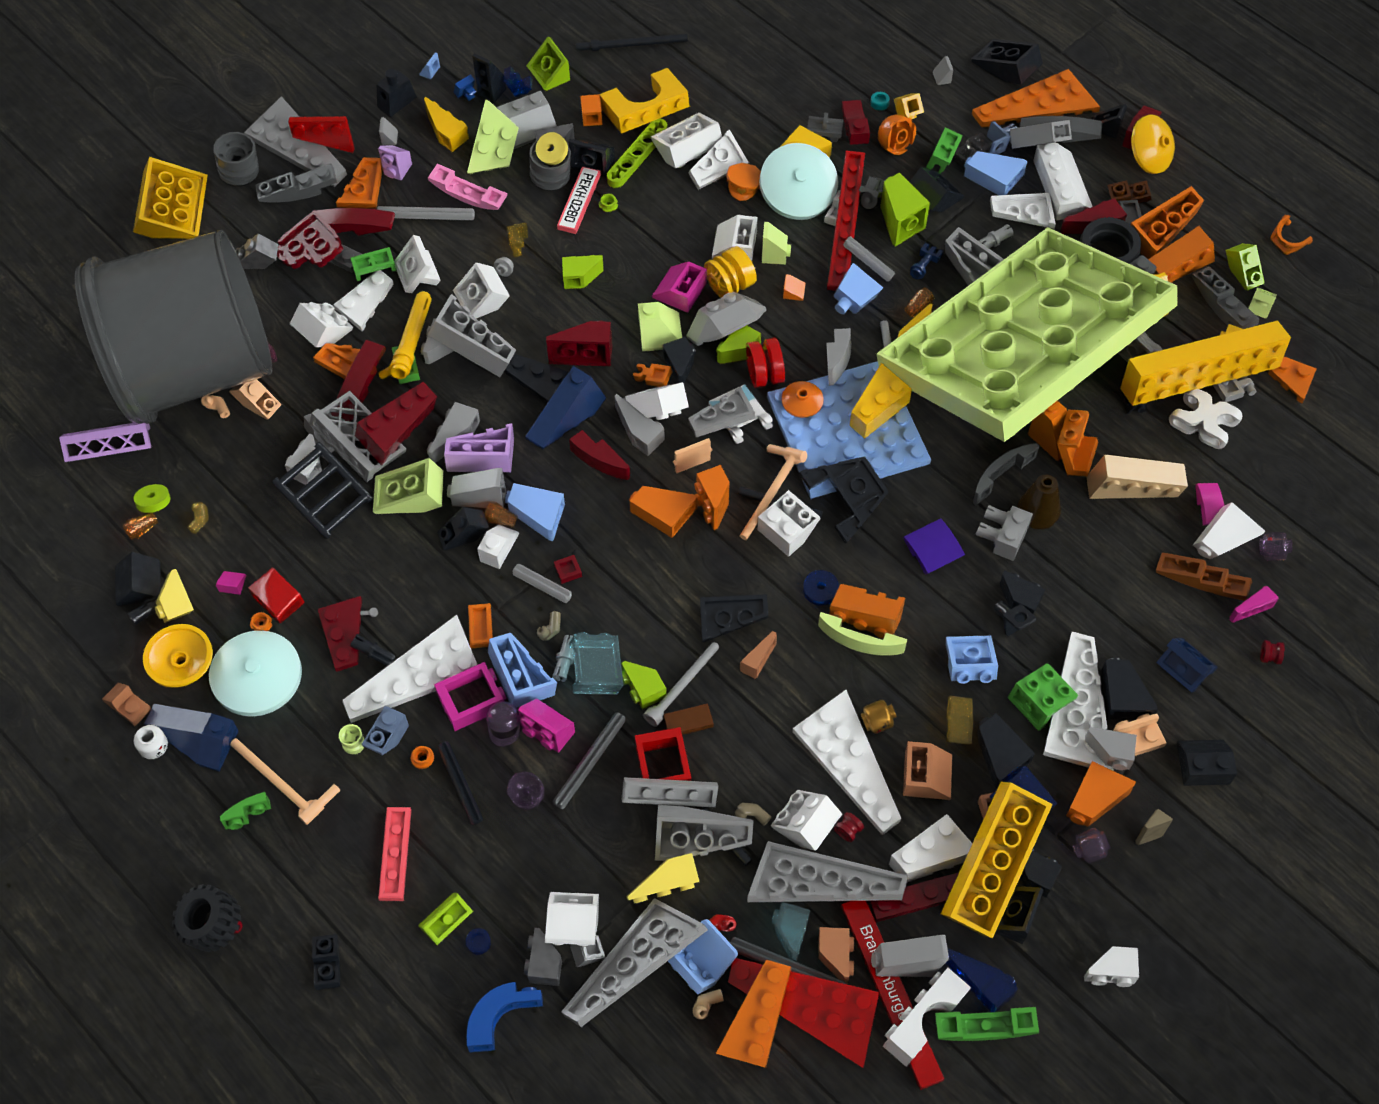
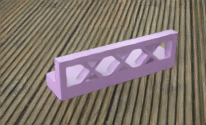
M144 422L141 424L129 423L63 434L59 439L64 461H75L151 448L148 433L150 425ZM143 432L145 444L136 445L130 441L134 433ZM116 436L125 441L122 447L117 449L108 444L112 437ZM92 440H97L103 444L99 452H94L87 447ZM75 443L82 448L78 455L69 456L67 444Z

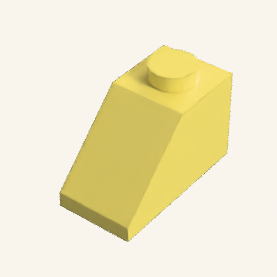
M176 569L167 575L156 601V614L159 619H163L164 623L187 615L194 610Z

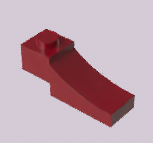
M861 100L842 101V112L849 144H868L870 130Z

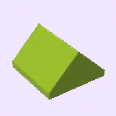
M547 37L527 64L528 69L546 91L570 81L569 61L553 40Z

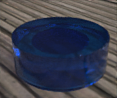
M477 928L468 933L466 945L471 953L481 955L489 950L491 939L486 930Z

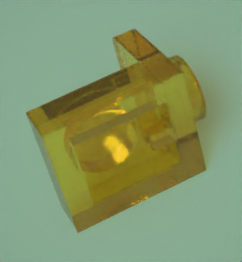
M526 223L507 227L508 241L514 257L522 256L521 247H524L523 239L528 238Z

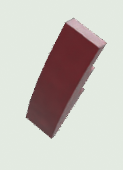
M364 208L316 210L336 233L354 231L357 235L391 230L396 215L391 211Z
M365 340L344 380L337 399L351 391L363 403L369 393L368 386L377 373L376 366L386 351L385 346ZM349 399L342 403V408L354 409L355 407ZM331 412L332 416L339 417V413ZM342 413L341 418L351 422L354 415Z

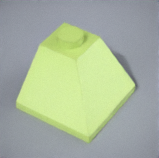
M660 302L638 304L642 352L663 350V344L682 338L679 312Z

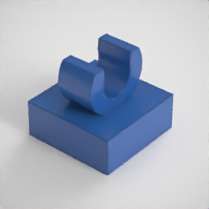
M471 74L455 83L454 94L458 98L462 95L468 101L475 98L474 94L476 91L473 88L475 79Z

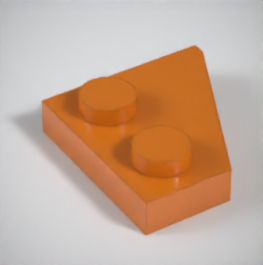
M326 343L313 359L315 363L345 379L360 349H354L352 345L338 346Z
M1283 357L1280 367L1269 370L1268 374L1274 380L1280 382L1286 391L1290 389L1298 396L1296 400L1303 403L1316 368Z

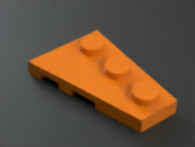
M362 158L353 173V179L345 186L342 197H339L336 201L338 208L376 209L383 170L381 158Z

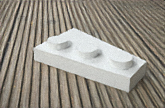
M728 130L710 151L689 171V175L699 190L727 176L729 166L738 163L748 164L749 162L731 131Z

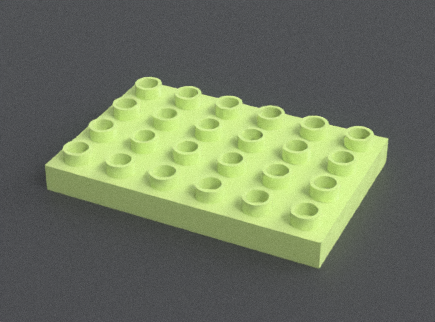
M1047 227L877 353L878 367L881 363L884 364L911 387L913 392L1005 442L1177 306V285Z

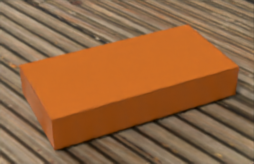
M491 604L468 605L471 649L488 647L489 639L493 638Z

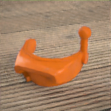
M1289 215L1282 217L1270 237V240L1285 255L1296 252L1313 241L1311 236L1300 243H1291L1282 238L1281 231L1284 224L1286 226L1291 224Z

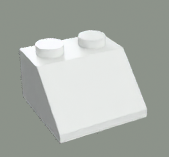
M475 263L453 289L460 305L470 309V314L475 318L498 310L509 297L494 267Z
M683 382L651 388L625 396L626 401L645 417H656V420L681 414V409L689 407Z

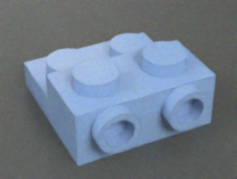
M991 636L946 637V648L949 658L948 668L951 681L965 684L970 680H980L983 683L997 680L998 663Z

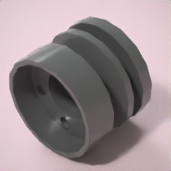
M229 132L216 140L214 156L220 178L231 185H245L253 181L259 173V164L255 143L252 138L244 133Z
M537 140L530 147L531 180L537 187L544 190L560 189L570 179L571 151L569 145L567 155L561 163L547 165L536 154Z

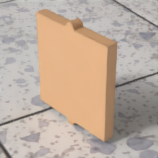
M709 438L675 451L673 463L676 473L710 460L712 448Z

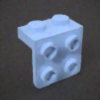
M707 919L701 921V923L708 930L668 960L672 968L681 975L688 986L697 994L713 987L738 955L737 950Z

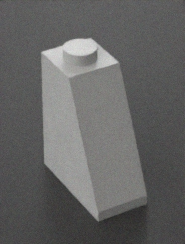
M1070 120L1010 129L1012 149L1072 140Z
M502 468L453 476L452 484L448 485L447 497L451 498L452 506L504 509L506 486Z
M936 935L881 943L871 956V963L875 967L876 976L933 977L949 959L946 936Z

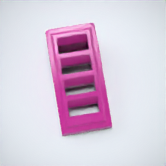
M1264 586L1236 607L1229 620L1233 623L1271 609L1279 598L1268 586Z

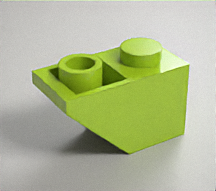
M1242 243L1226 250L1229 268L1245 290H1250L1265 283L1257 245Z
M603 255L562 257L564 289L585 288L604 271Z
M746 325L729 334L728 338L717 347V362L723 364L747 360L746 343L758 341L761 344V333Z
M627 661L621 663L622 672H620V677L625 685L629 684L631 688L630 695L634 703L639 702L642 709L661 701L667 695L666 687L655 669Z

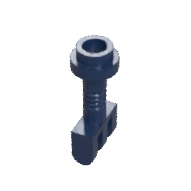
M925 243L920 249L919 254L923 257L919 264L915 263L910 268L911 277L917 280L923 278L926 274L925 268L930 261L937 263L944 251L939 249L936 254L937 247L932 246L928 250L930 244Z

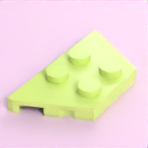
M485 100L467 174L505 168L510 165L519 127L488 100Z

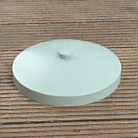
M791 143L777 148L765 160L760 173V190L766 203L778 214L790 219L806 220L822 214L832 204L838 189V175L830 158L820 149L808 144Z
M269 631L242 633L227 641L215 654L209 669L210 687L218 702L230 712L242 716L265 715L282 707L295 694L302 675L301 661L293 645L279 634Z

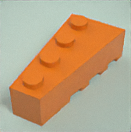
M1192 186L1131 222V226L1136 229L1141 240V255L1149 259L1165 249L1197 214L1204 199Z
M769 960L765 961L716 1054L761 1067L767 1066L791 966Z

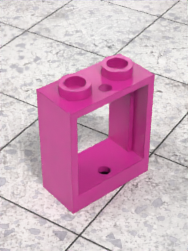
M485 662L434 684L437 696L454 731L505 709L503 700L507 698L501 686L497 688L494 682L497 680L492 668H487ZM484 676L494 697L458 713L448 692Z

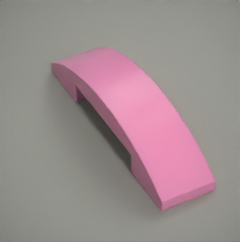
M439 164L435 166L428 177V180L443 192L464 203L479 208L498 210L507 197V193L491 186L488 189H484L456 177L454 170Z

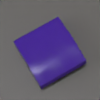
M941 518L903 537L912 556H916L925 575L965 555L957 539Z

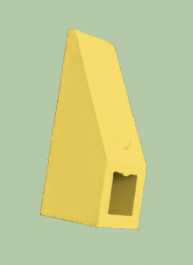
M692 853L666 859L627 895V900L633 899L634 903L648 900L647 895L654 893L657 894V897L671 894L670 889L680 887L681 891L695 888L694 883L699 882Z

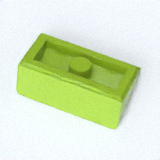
M453 893L418 926L438 945L473 911L458 893Z

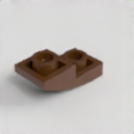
M1126 180L1107 185L1110 198H1115L1117 202L1138 200V203L1152 200L1147 181L1128 185Z

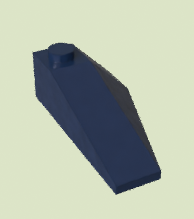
M573 366L525 438L541 449L546 448L561 438L564 433L572 428H576L582 421L595 415L606 400L605 395L591 376Z
M159 704L153 705L144 723L145 726L155 725L159 727L167 737V741L176 747L178 751L192 759L197 765L220 772L230 751V743L238 734V729L232 719L212 713Z

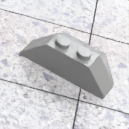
M727 293L722 298L709 302L698 310L687 333V338L697 346L702 345L703 342H711L723 338L758 320L766 311V307L758 301L739 293Z

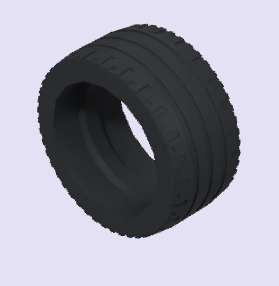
M1104 217L1094 220L1086 226L1080 237L1079 242L1092 247V243L1097 241H1110L1118 244L1127 254L1117 257V259L1128 264L1137 259L1140 254L1141 240L1138 232L1131 224L1121 219Z

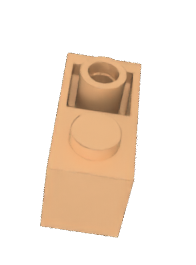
M257 379L234 386L229 391L244 407L266 420L282 405Z

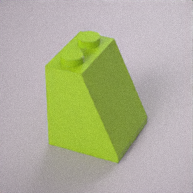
M900 173L893 177L890 176L884 181L881 200L882 214L892 244L895 247L926 228L930 202Z

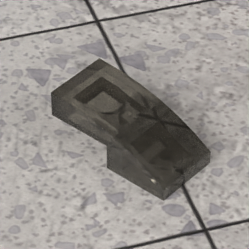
M982 133L968 138L966 145L957 148L953 159L964 168V164L969 157H972L977 151L987 153L991 149L993 142Z

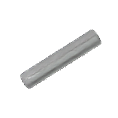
M849 237L844 242L845 248L886 281L892 279L895 272L855 239Z
M517 564L512 571L514 576L564 603H568L572 597L571 591L521 564Z

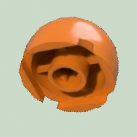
M897 114L887 117L881 123L878 130V140L881 147L894 155L905 153L907 151L905 148L909 144H913L916 136V125L912 123V119Z

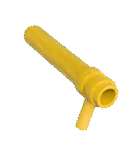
M421 291L416 295L399 347L394 352L393 360L390 366L379 372L381 379H385L390 375L397 379H404L409 375L415 359L414 352L432 301L428 292Z

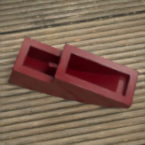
M583 430L569 439L570 451L589 466L616 478L624 480L630 478V466L603 439L595 443Z

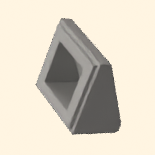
M945 56L933 70L937 85L948 84L952 81L953 67L948 56Z
M381 117L379 134L382 145H396L398 130L387 119Z
M596 935L595 945H570L577 967L606 958L598 935Z

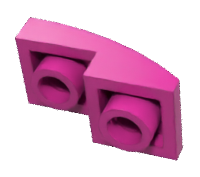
M1197 483V505H1201L1202 524L1206 526L1209 525L1224 506V501L1218 483Z

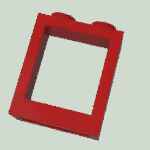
M681 727L635 735V746L642 778L649 779L644 752L678 746L683 774L660 779L691 781Z

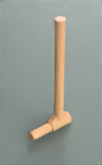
M772 444L767 446V452L783 456L786 462L740 534L743 540L749 538L758 523V516L767 509L794 464L806 461V451Z
M237 738L230 743L239 754L300 808L298 817L306 825L340 792V789L333 784L318 800H309L307 802Z

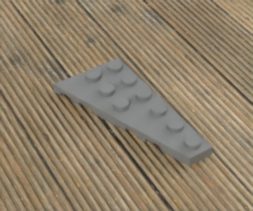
M654 898L561 1011L562 1014L580 1027L584 1026L708 929L703 923Z

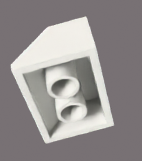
M697 113L651 136L653 143L665 162L674 168L683 167L685 163L700 158L702 154L710 151L722 138L719 123L701 113Z

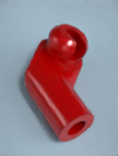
M716 914L709 919L718 931L729 932L736 928V921L731 916Z

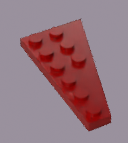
M735 958L732 962L728 982L748 994L763 964ZM790 971L779 1015L864 1068L879 992Z

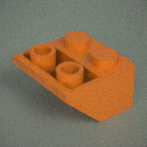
M721 465L697 473V483H694L697 492L695 495L698 497V506H702L704 519L707 524H711L713 530L718 529L729 505V480Z

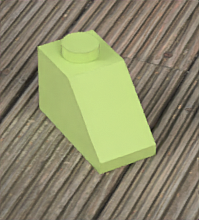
M764 222L762 263L786 265V256L790 257L791 245L787 244L788 236L769 222Z

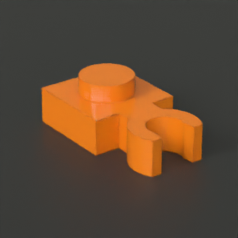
M653 363L650 368H646L644 364H637L636 367L641 373H633V377L636 381L645 380L646 385L667 386L672 374L671 366Z

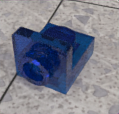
M511 66L504 69V82L515 97L527 94L532 90L531 76L521 79L519 73L515 72Z

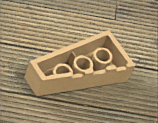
M1104 455L1088 476H1086L1089 499L1179 497L1188 487L1184 464Z

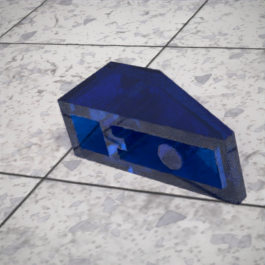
M948 949L949 959L946 961V964L971 987L970 990L991 1012H997L1015 996L1018 990L1017 984L1009 974H1004L1000 969Z

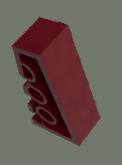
M422 382L357 422L354 436L382 466L387 458L398 449V446L433 411L437 396Z

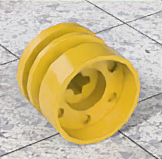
M738 246L731 247L724 251L721 256H716L713 260H708L704 264V268L707 269V280L713 291L720 298L727 293H738L739 289L744 290L757 281L755 268L750 258Z

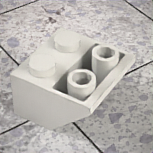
M736 215L717 226L712 259L716 256H721L724 251L731 247L738 246L748 255L752 262L757 234V217Z
M300 303L290 322L315 347H323L326 343L335 344L353 329V326L347 322V318L338 314L334 310L335 308L328 303Z
M788 490L758 516L757 530L789 557L804 544L820 520V516Z
M797 790L791 795L789 802L783 810L777 814L771 827L798 846L816 851L842 813L827 795Z
M550 892L545 943H552L554 945H595L599 894Z

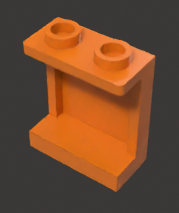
M1068 409L1057 445L1067 475L1088 476L1098 440L1097 437L1084 436L1089 418L1088 411Z

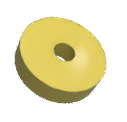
M555 132L542 135L536 144L538 158L547 165L561 163L568 152L566 140Z

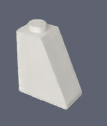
M1229 503L1219 510L1193 546L1198 549L1197 551L1201 556L1211 559L1262 535L1265 530L1234 503Z

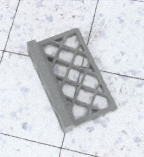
M349 391L322 410L316 409L311 413L310 425L368 482L376 472L405 453L406 448L400 444L398 450L391 454L382 466L379 463L374 465L369 460L370 452L367 449H359L355 446V440H359L354 436L357 426V415L367 417L372 413ZM349 399L355 407L354 409L342 408V403ZM337 412L339 413L338 420L329 419L326 414ZM341 414H353L354 421H341ZM340 427H353V435L344 434Z

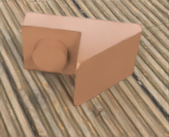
M117 683L102 698L107 705L134 726L151 711L150 706L133 694L129 686Z

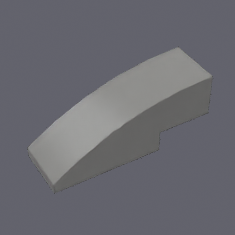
M851 328L834 329L835 342L827 343L829 386L836 383L848 365L851 355Z

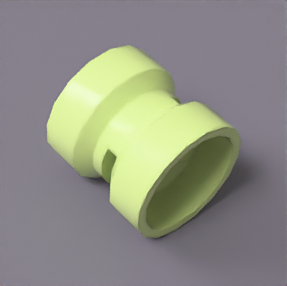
M348 724L341 728L339 739L344 751L348 754L360 753L364 749L362 746L364 737L361 729L354 724Z

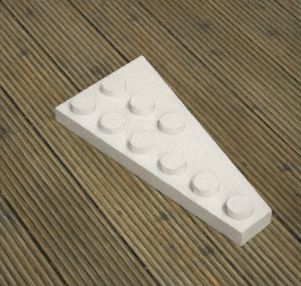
M1072 632L1061 677L1078 694V697L1052 715L1043 755L1088 768L1093 761L1114 771L1113 767L1106 766L1085 741V735L1089 727L1107 730L1104 701L1100 688L1101 680L1097 668L1098 660L1095 639L1091 636Z
M846 690L793 728V733L882 835L901 821L900 814Z

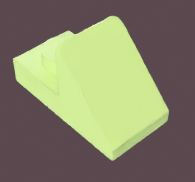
M1257 287L1248 309L1257 316L1267 318L1277 294Z

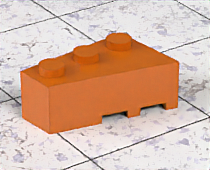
M1198 226L1148 260L1157 267L1156 275L1165 272L1168 282L1172 283L1215 262L1214 242Z

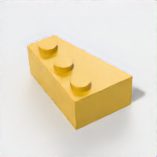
M881 363L851 412L850 426L865 439L910 402L912 388Z

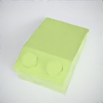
M430 458L375 476L373 512L375 514L422 513L442 507L443 470Z

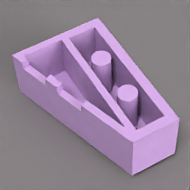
M512 423L507 424L506 428L494 431L493 428L486 429V432L473 435L472 432L446 438L444 457L447 472H479L495 468H502L503 472H511L514 447Z

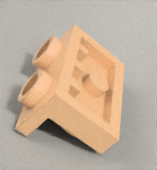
M1143 714L1131 722H1128V720L1121 721L1115 725L1113 730L1137 735L1135 756L1165 747L1166 745L1165 738L1157 724L1159 720L1158 714Z

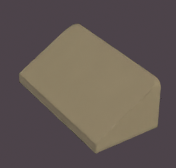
M1156 809L1135 840V844L1141 845L1162 837L1173 819L1161 810Z

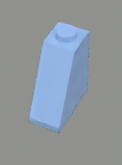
M977 151L966 160L964 176L998 196L1007 195L1025 174L1027 161L1025 159Z
M513 483L511 491H507L505 498L509 512L546 539L553 541L565 506L564 494Z

